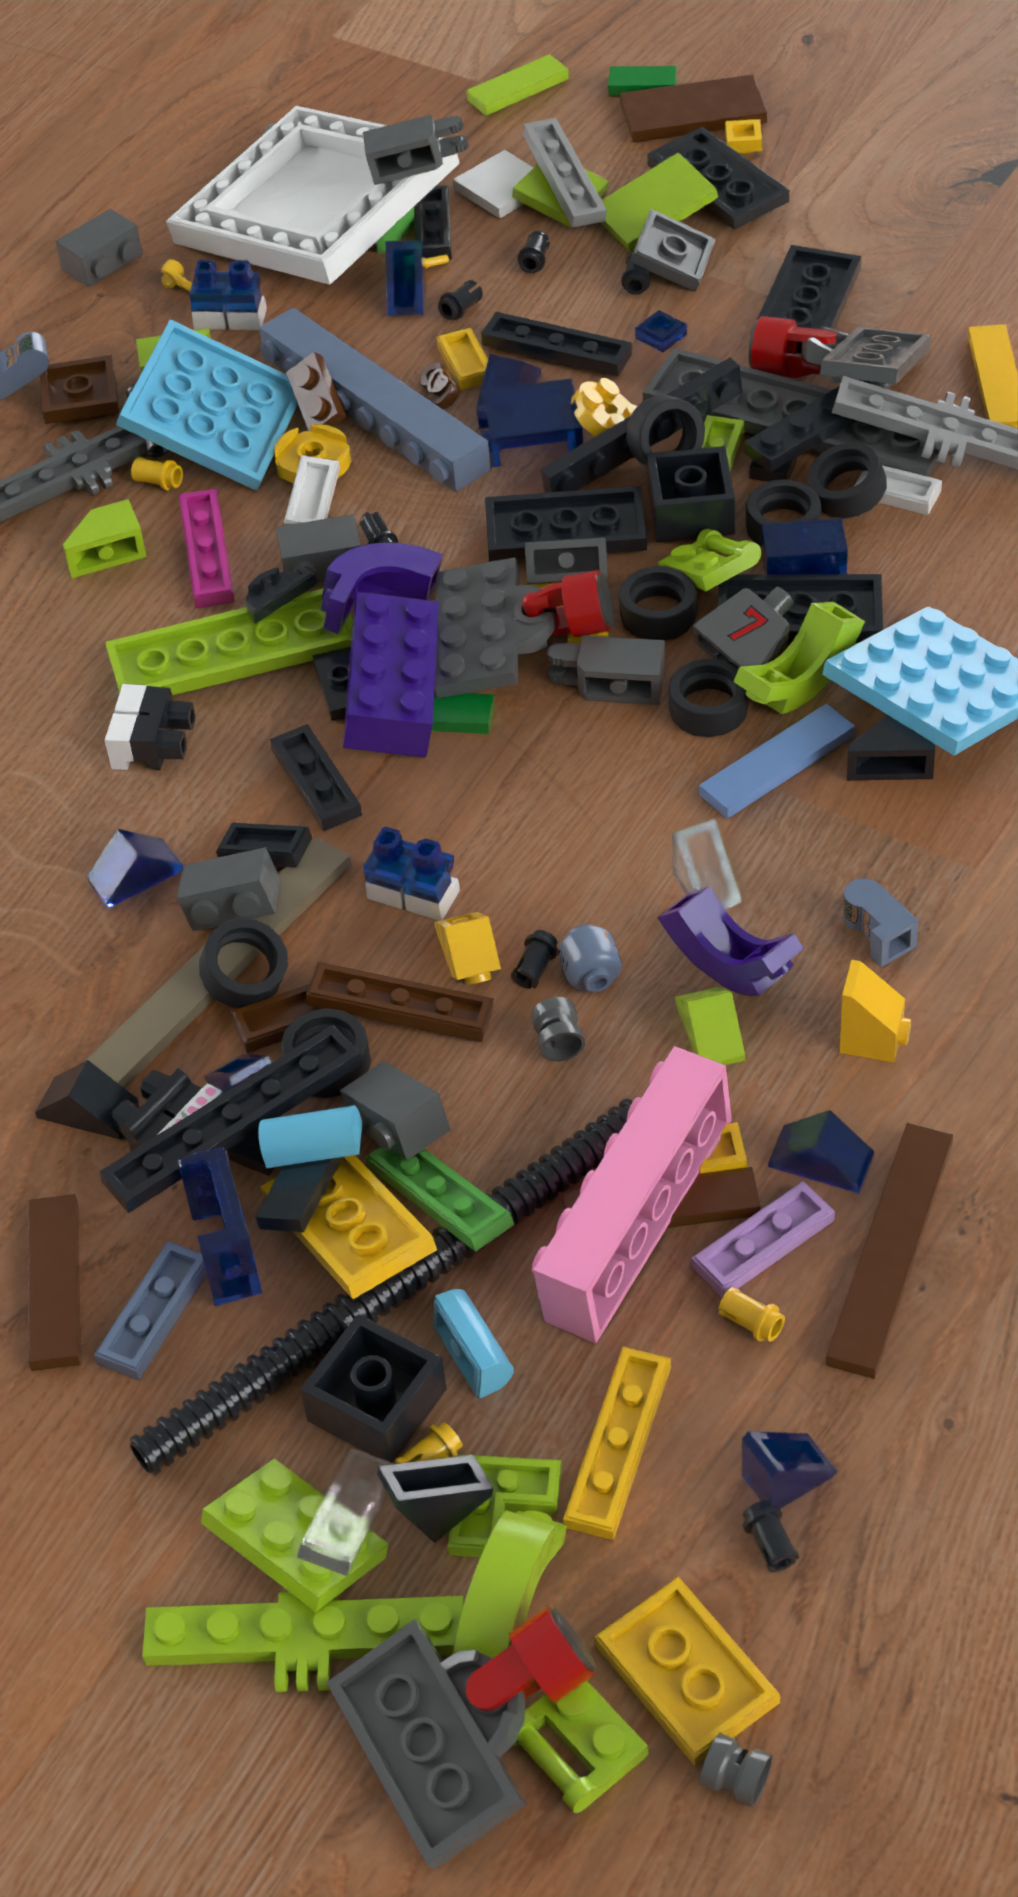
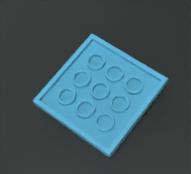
M170 319L126 401L116 425L257 491L275 454L274 447L279 438L284 435L298 402L286 374Z
M929 606L827 659L824 664L822 675L954 756L1018 719V659L1012 656L1008 650L995 646L978 636L974 630L961 626L946 617L943 612L932 609Z

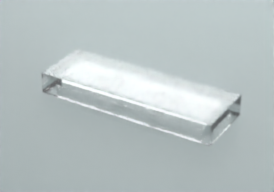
M350 1448L300 1544L297 1558L347 1576L388 1494L377 1475L379 1466L394 1465V1463Z

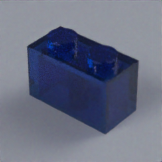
M842 518L763 524L762 560L764 573L847 574L848 548Z

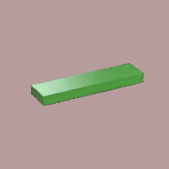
M380 1147L365 1157L372 1172L475 1252L514 1226L508 1210L425 1148L408 1160H405L391 1150L385 1151Z

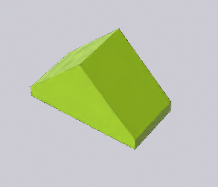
M717 986L675 996V1004L694 1054L723 1065L745 1061V1051L731 991Z

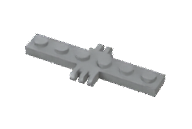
M843 376L832 413L923 440L925 444L921 457L929 459L933 449L939 450L936 461L940 463L945 462L949 453L953 455L951 466L959 468L964 453L1018 469V429L975 416V410L968 409L969 397L962 396L958 406L953 404L955 393L948 391L945 401L937 400L935 404Z

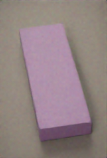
M802 1181L691 1258L692 1268L723 1298L724 1294L731 1287L740 1288L834 1222L835 1211Z

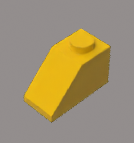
M472 912L434 922L453 978L456 980L464 979L465 985H471L490 980V972L501 969L489 916L479 912Z
M852 959L842 994L839 1053L894 1063L898 1046H907L912 1019L904 1018L905 998L864 963Z

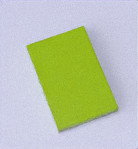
M678 152L601 200L607 213L605 221L600 223L631 253L635 249L651 209L680 222L717 199V190Z

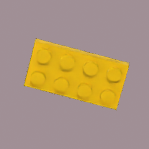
M355 1155L345 1156L340 1161L304 1233L293 1232L352 1299L373 1289L375 1286L437 1250L433 1236ZM276 1178L260 1186L264 1200Z

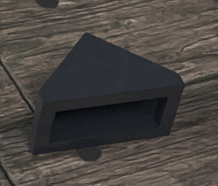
M886 715L848 745L847 781L933 779L935 744L889 715Z
M86 1060L54 1077L37 1107L35 1115L39 1119L120 1140L123 1134L114 1126L112 1111L122 1101L129 1100L137 1106L139 1102L138 1098L89 1060Z
M474 1455L379 1466L377 1472L396 1509L434 1543L492 1497L494 1490Z

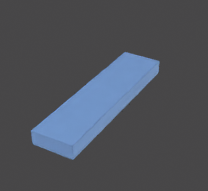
M826 703L699 785V796L728 819L855 736V725Z

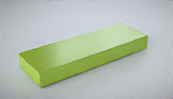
M548 54L468 89L467 101L487 116L568 80L569 70L552 55Z

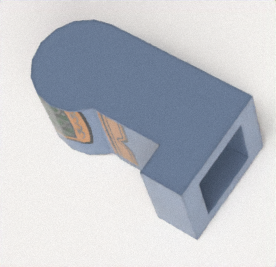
M23 333L16 338L14 345L0 352V400L14 393L47 370L49 366L47 343L45 338L39 333Z
M863 878L853 880L846 885L843 904L844 921L850 928L862 931L871 941L870 957L880 967L917 947L918 919L879 883Z

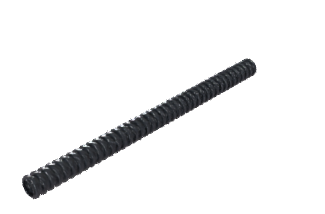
M623 1099L620 1101L619 1107L613 1106L608 1110L607 1115L601 1114L598 1116L596 1123H588L585 1126V1131H576L573 1139L566 1138L563 1140L562 1147H553L550 1155L543 1154L539 1157V1163L531 1162L527 1166V1171H518L515 1179H506L503 1183L504 1187L496 1186L492 1190V1196L490 1194L486 1195L508 1210L514 1225H518L523 1220L522 1215L526 1217L531 1216L535 1211L534 1207L541 1209L545 1206L546 1199L554 1200L558 1196V1191H567L570 1187L569 1183L577 1184L581 1180V1175L586 1176L589 1171L599 1166L604 1158V1150L609 1138L614 1133L619 1134L627 1122L628 1111L633 1101ZM436 1227L432 1231L437 1248L436 1251L355 1299H352L348 1293L346 1296L344 1294L337 1295L334 1299V1304L327 1302L323 1305V1312H312L310 1314V1321L302 1319L297 1324L298 1329L289 1328L285 1331V1338L276 1337L273 1339L272 1347L266 1345L261 1347L259 1356L254 1354L248 1356L246 1365L238 1363L234 1366V1373L225 1372L221 1375V1382H210L208 1391L205 1392L201 1389L197 1391L195 1400L192 1401L187 1398L182 1403L183 1408L179 1410L174 1407L169 1411L170 1417L167 1419L163 1416L159 1417L156 1420L157 1426L154 1428L149 1425L143 1429L144 1435L140 1437L135 1434L130 1437V1447L136 1459L146 1472L154 1476L158 1475L161 1472L160 1466L164 1464L169 1467L174 1463V1456L177 1455L182 1458L187 1454V1447L190 1446L195 1449L200 1445V1438H211L213 1436V1429H224L226 1427V1420L229 1419L234 1422L239 1418V1411L242 1410L247 1413L252 1408V1402L260 1404L265 1399V1393L273 1395L278 1390V1384L286 1386L290 1382L291 1375L299 1377L303 1373L302 1368L304 1366L312 1368L316 1363V1358L323 1360L328 1350L334 1346L357 1314L376 1323L378 1315L387 1316L390 1313L391 1306L398 1308L403 1303L402 1298L410 1300L415 1295V1289L423 1291L427 1287V1281L431 1283L436 1282L439 1278V1273L447 1274L451 1270V1264L459 1266L463 1262V1256L470 1258L475 1254V1251L446 1228Z

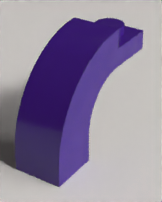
M402 543L368 544L343 553L329 565L326 571L321 600V611L326 612L324 629L337 634L340 633L355 607L357 592L429 600L437 585V574L440 571L443 554L419 546Z
M710 886L687 893L657 917L674 943L697 968L723 987L743 995L756 996L762 994L791 970L793 963L790 959L804 949L794 933L764 940L746 932L730 917Z

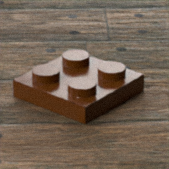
M112 355L49 364L47 370L40 375L42 411L45 424L64 423L70 420L103 417L119 413Z

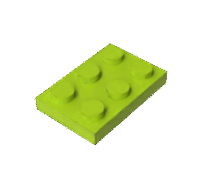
M275 1458L203 1508L201 1518L202 1525L315 1612L386 1559L389 1545Z

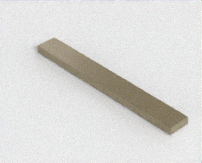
M316 837L307 847L297 867H285L278 874L281 883L275 914L253 919L269 925L280 936L351 866L350 855ZM233 942L220 949L218 965L220 970L229 979L235 980L262 952L247 943ZM204 946L86 1060H89L125 1088L215 1000L205 989L199 976V959Z

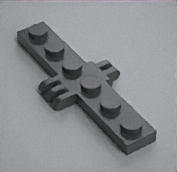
M118 426L88 441L78 430L69 433L72 443L65 436L56 439L59 449L51 442L44 444L43 449L48 459L0 481V522L74 488L77 491L85 488L93 496L100 492L96 482H99L105 490L112 487L113 482L110 476L113 469L148 454L144 438Z

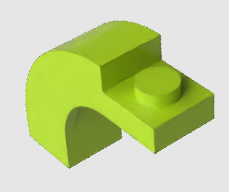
M835 602L811 603L803 624L789 647L779 657L767 664L739 667L733 682L747 690L746 696L751 700L766 704L780 714L794 711L810 701L829 683L830 679L822 675L825 661L854 646L865 621Z
M505 1510L484 1547L473 1575L462 1610L453 1654L461 1651L477 1650L479 1653L494 1658L512 1645L509 1633L526 1621L540 1577L546 1566L564 1544L567 1525L552 1521L549 1515L540 1511L529 1510L522 1512L518 1510L514 1513Z

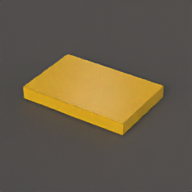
M679 1577L594 1636V1645L694 1766L707 1757L714 1739L720 1732L734 1738L780 1704L779 1692Z

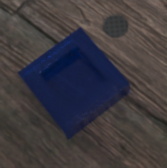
M660 310L635 328L636 339L663 353L687 335L686 323Z

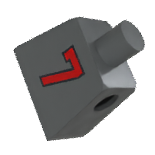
M776 587L764 600L759 598L750 589H742L693 626L694 642L712 658L726 661L735 665L738 669L742 666L767 664L776 659L789 639V623L782 616L794 605V602L790 595L780 587Z

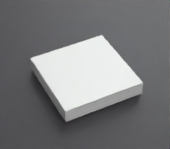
M503 150L454 178V190L500 219L524 205V203L512 198V190L534 167L508 151Z

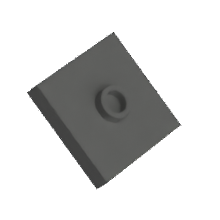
M651 209L643 225L630 262L695 292L702 279L716 239Z

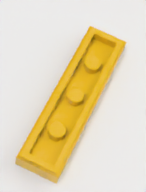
M1006 324L969 327L968 340L986 419L1018 429V373Z
M622 1347L563 1518V1524L567 1525V1529L614 1541L671 1369V1358Z

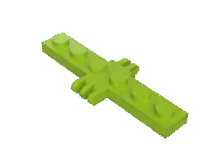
M287 1591L279 1592L278 1603L146 1607L142 1657L146 1666L275 1661L276 1693L288 1691L289 1672H296L297 1692L309 1691L310 1671H318V1690L330 1691L326 1682L331 1679L332 1659L361 1658L415 1619L424 1627L439 1655H453L456 1634L464 1607V1597L440 1596L331 1600L315 1612Z

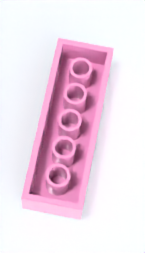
M676 1046L673 1047L664 1062L659 1061L651 1074L650 1085L642 1098L637 1097L634 1099L628 1111L627 1122L619 1134L614 1133L609 1138L601 1163L596 1171L591 1170L587 1173L582 1182L580 1196L572 1208H566L558 1220L556 1234L547 1247L542 1246L538 1250L533 1260L532 1273L535 1277L544 1322L596 1344L671 1222V1216L697 1175L700 1174V1166L706 1156L708 1160L721 1140V1132L725 1125L732 1122L726 1065Z

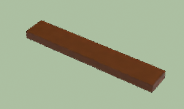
M910 1123L906 1124L826 1356V1366L875 1379L952 1147L953 1134Z

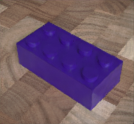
M357 592L351 633L343 748L426 758L433 725L439 602Z

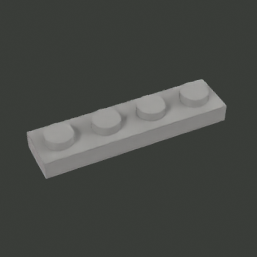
M557 119L525 123L522 135L572 228L604 222L607 210Z

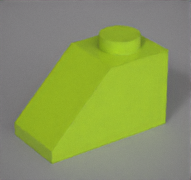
M129 499L91 509L63 544L71 578L147 557L141 527Z

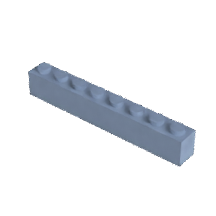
M294 307L259 327L262 343L260 350L263 357L269 363H273L287 372L312 352L322 355L345 414L356 421L362 429L368 430L380 438L385 445L390 448L393 447L407 457L412 464L418 465L427 471L437 482L444 483L453 491L458 492L490 471L488 440Z

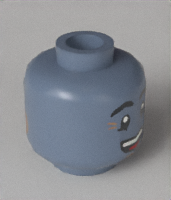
M591 924L579 925L570 930L559 945L558 956L569 985L577 990L603 991L621 973L622 961L612 934L605 928Z

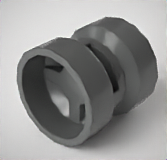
M565 997L548 998L539 1002L533 1008L531 1020L534 1030L539 1034L537 1038L541 1055L545 1059L550 1061L569 1060L583 1050L585 1039L582 1029L576 1024L578 1015L575 1004L570 999Z
M720 1732L708 1751L701 1771L700 1785L715 1792L722 1789L732 1792L736 1801L753 1808L765 1787L772 1766L773 1755L758 1748L750 1751L741 1748L737 1739Z

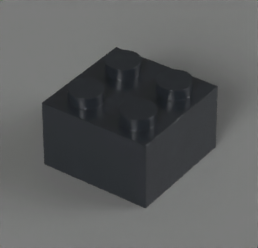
M726 446L647 453L648 491L656 542L697 538L699 533L707 528L718 531L722 536L735 534V496Z
M357 1314L301 1387L300 1391L307 1421L384 1463L392 1465L447 1388L442 1357Z

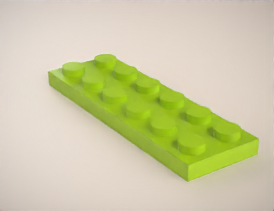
M323 589L301 594L256 624L248 616L247 607L106 641L105 644L119 694L123 684L171 688L173 696L313 661L312 655L350 647L353 623L351 613L339 634L325 630L326 612L321 611Z

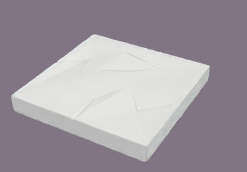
M295 106L175 212L166 223L174 244L330 285L380 239L396 221H399L460 163L458 155L456 153L455 155L443 157V164L437 170L374 185L365 156L363 132L386 125Z

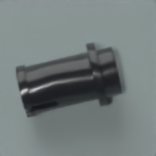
M542 231L530 233L526 246L518 253L517 261L520 268L526 273L538 272L545 265V253L550 245V241L547 242L549 237Z
M630 253L626 258V271L622 275L621 283L628 293L639 295L648 289L650 276L647 269L630 262L633 254Z
M468 280L454 292L444 293L438 303L440 314L447 320L460 319L467 308L482 299V288L479 286L470 293L469 290L477 282Z
M536 930L533 934L526 937L524 941L526 948L518 964L511 972L513 981L523 988L531 989L533 987L535 989L549 960L555 959L558 954L557 939L551 933L544 930Z
M763 1500L751 1505L743 1512L745 1521L742 1526L745 1533L753 1535L767 1563L766 1566L769 1572L774 1573L785 1570L795 1564L796 1560L799 1559V1554L794 1549L780 1521L783 1515L781 1509L773 1506L771 1501Z

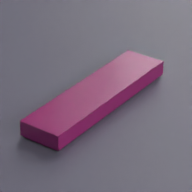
M217 489L180 494L179 502L195 608L233 603L235 599Z

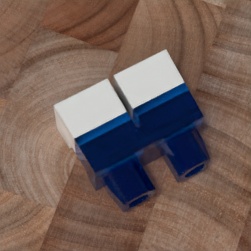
M213 260L197 261L189 293L194 329L226 330L228 323L229 330H259V327L263 325L267 310L265 296H261L260 272H253L248 260H235L231 262L228 272H217L216 263Z
M386 826L383 827L373 842L372 852L364 863L367 899L399 909H403L405 905L406 911L438 921L443 920L460 892L458 879L450 876L454 865V855L442 852L439 842L425 838L415 844L402 840L399 830Z

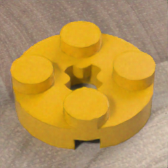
M601 378L598 383H583L571 398V404L576 402L577 405L574 411L576 419L594 437L631 416L638 407L619 393L617 385L606 378Z
M323 424L310 425L311 431L299 433L298 428L286 432L279 438L274 447L277 475L279 478L294 484L300 458L303 455L339 461V478L347 471L351 463L350 446L347 444L346 436L339 429Z

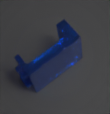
M572 378L482 390L483 406H476L479 429H486L481 431V436L488 440L493 467L501 466L500 451L503 449L565 441L567 451L570 452L583 444V426L574 414L577 405L576 402L571 404V398L575 394Z
M225 1147L201 1150L190 1156L178 1159L177 1162L192 1220L198 1221L219 1215L222 1217L225 1228L197 1236L215 1306L262 1294L250 1237Z

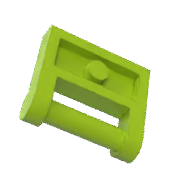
M707 528L699 533L697 542L673 549L671 555L659 561L658 564L662 567H671L684 572L692 579L695 588L708 591L757 564L761 557V548L757 543L747 540L737 542L722 537L721 533L716 530ZM719 552L728 555L729 557H725L716 553Z
M588 1681L557 1703H554L544 1694L525 1710L524 1724L516 1742L513 1744V1746L520 1745L564 1793L562 1800L574 1813H579L587 1808L649 1755L648 1745ZM547 1724L591 1773L587 1777L583 1776L580 1778L538 1733L541 1727Z

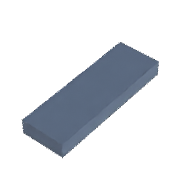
M167 1241L95 1352L96 1363L139 1381L211 1268L210 1257Z

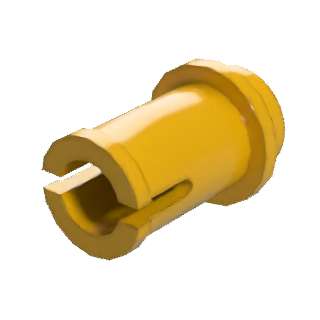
M140 457L136 458L133 462L131 476L136 482L160 485L163 490L170 491L180 486L183 479V470L181 466L172 460L162 463Z
M731 1287L724 1294L718 1309L720 1311L718 1314L721 1317L727 1318L753 1332V1337L759 1342L765 1339L770 1342L774 1341L783 1329L785 1316L780 1313L777 1305L769 1304L766 1306L740 1292L735 1287Z
M443 1422L438 1427L431 1425L428 1428L430 1434L405 1454L396 1458L395 1462L396 1464L458 1457L457 1451L463 1447V1444L447 1423Z

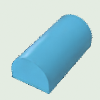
M348 1106L261 1120L259 1124V1144L266 1168L358 1155L363 1124L358 1108L356 1106Z
M453 1289L436 1295L434 1300L433 1328L475 1396L481 1399L504 1387L512 1378L514 1368L468 1294L462 1289Z

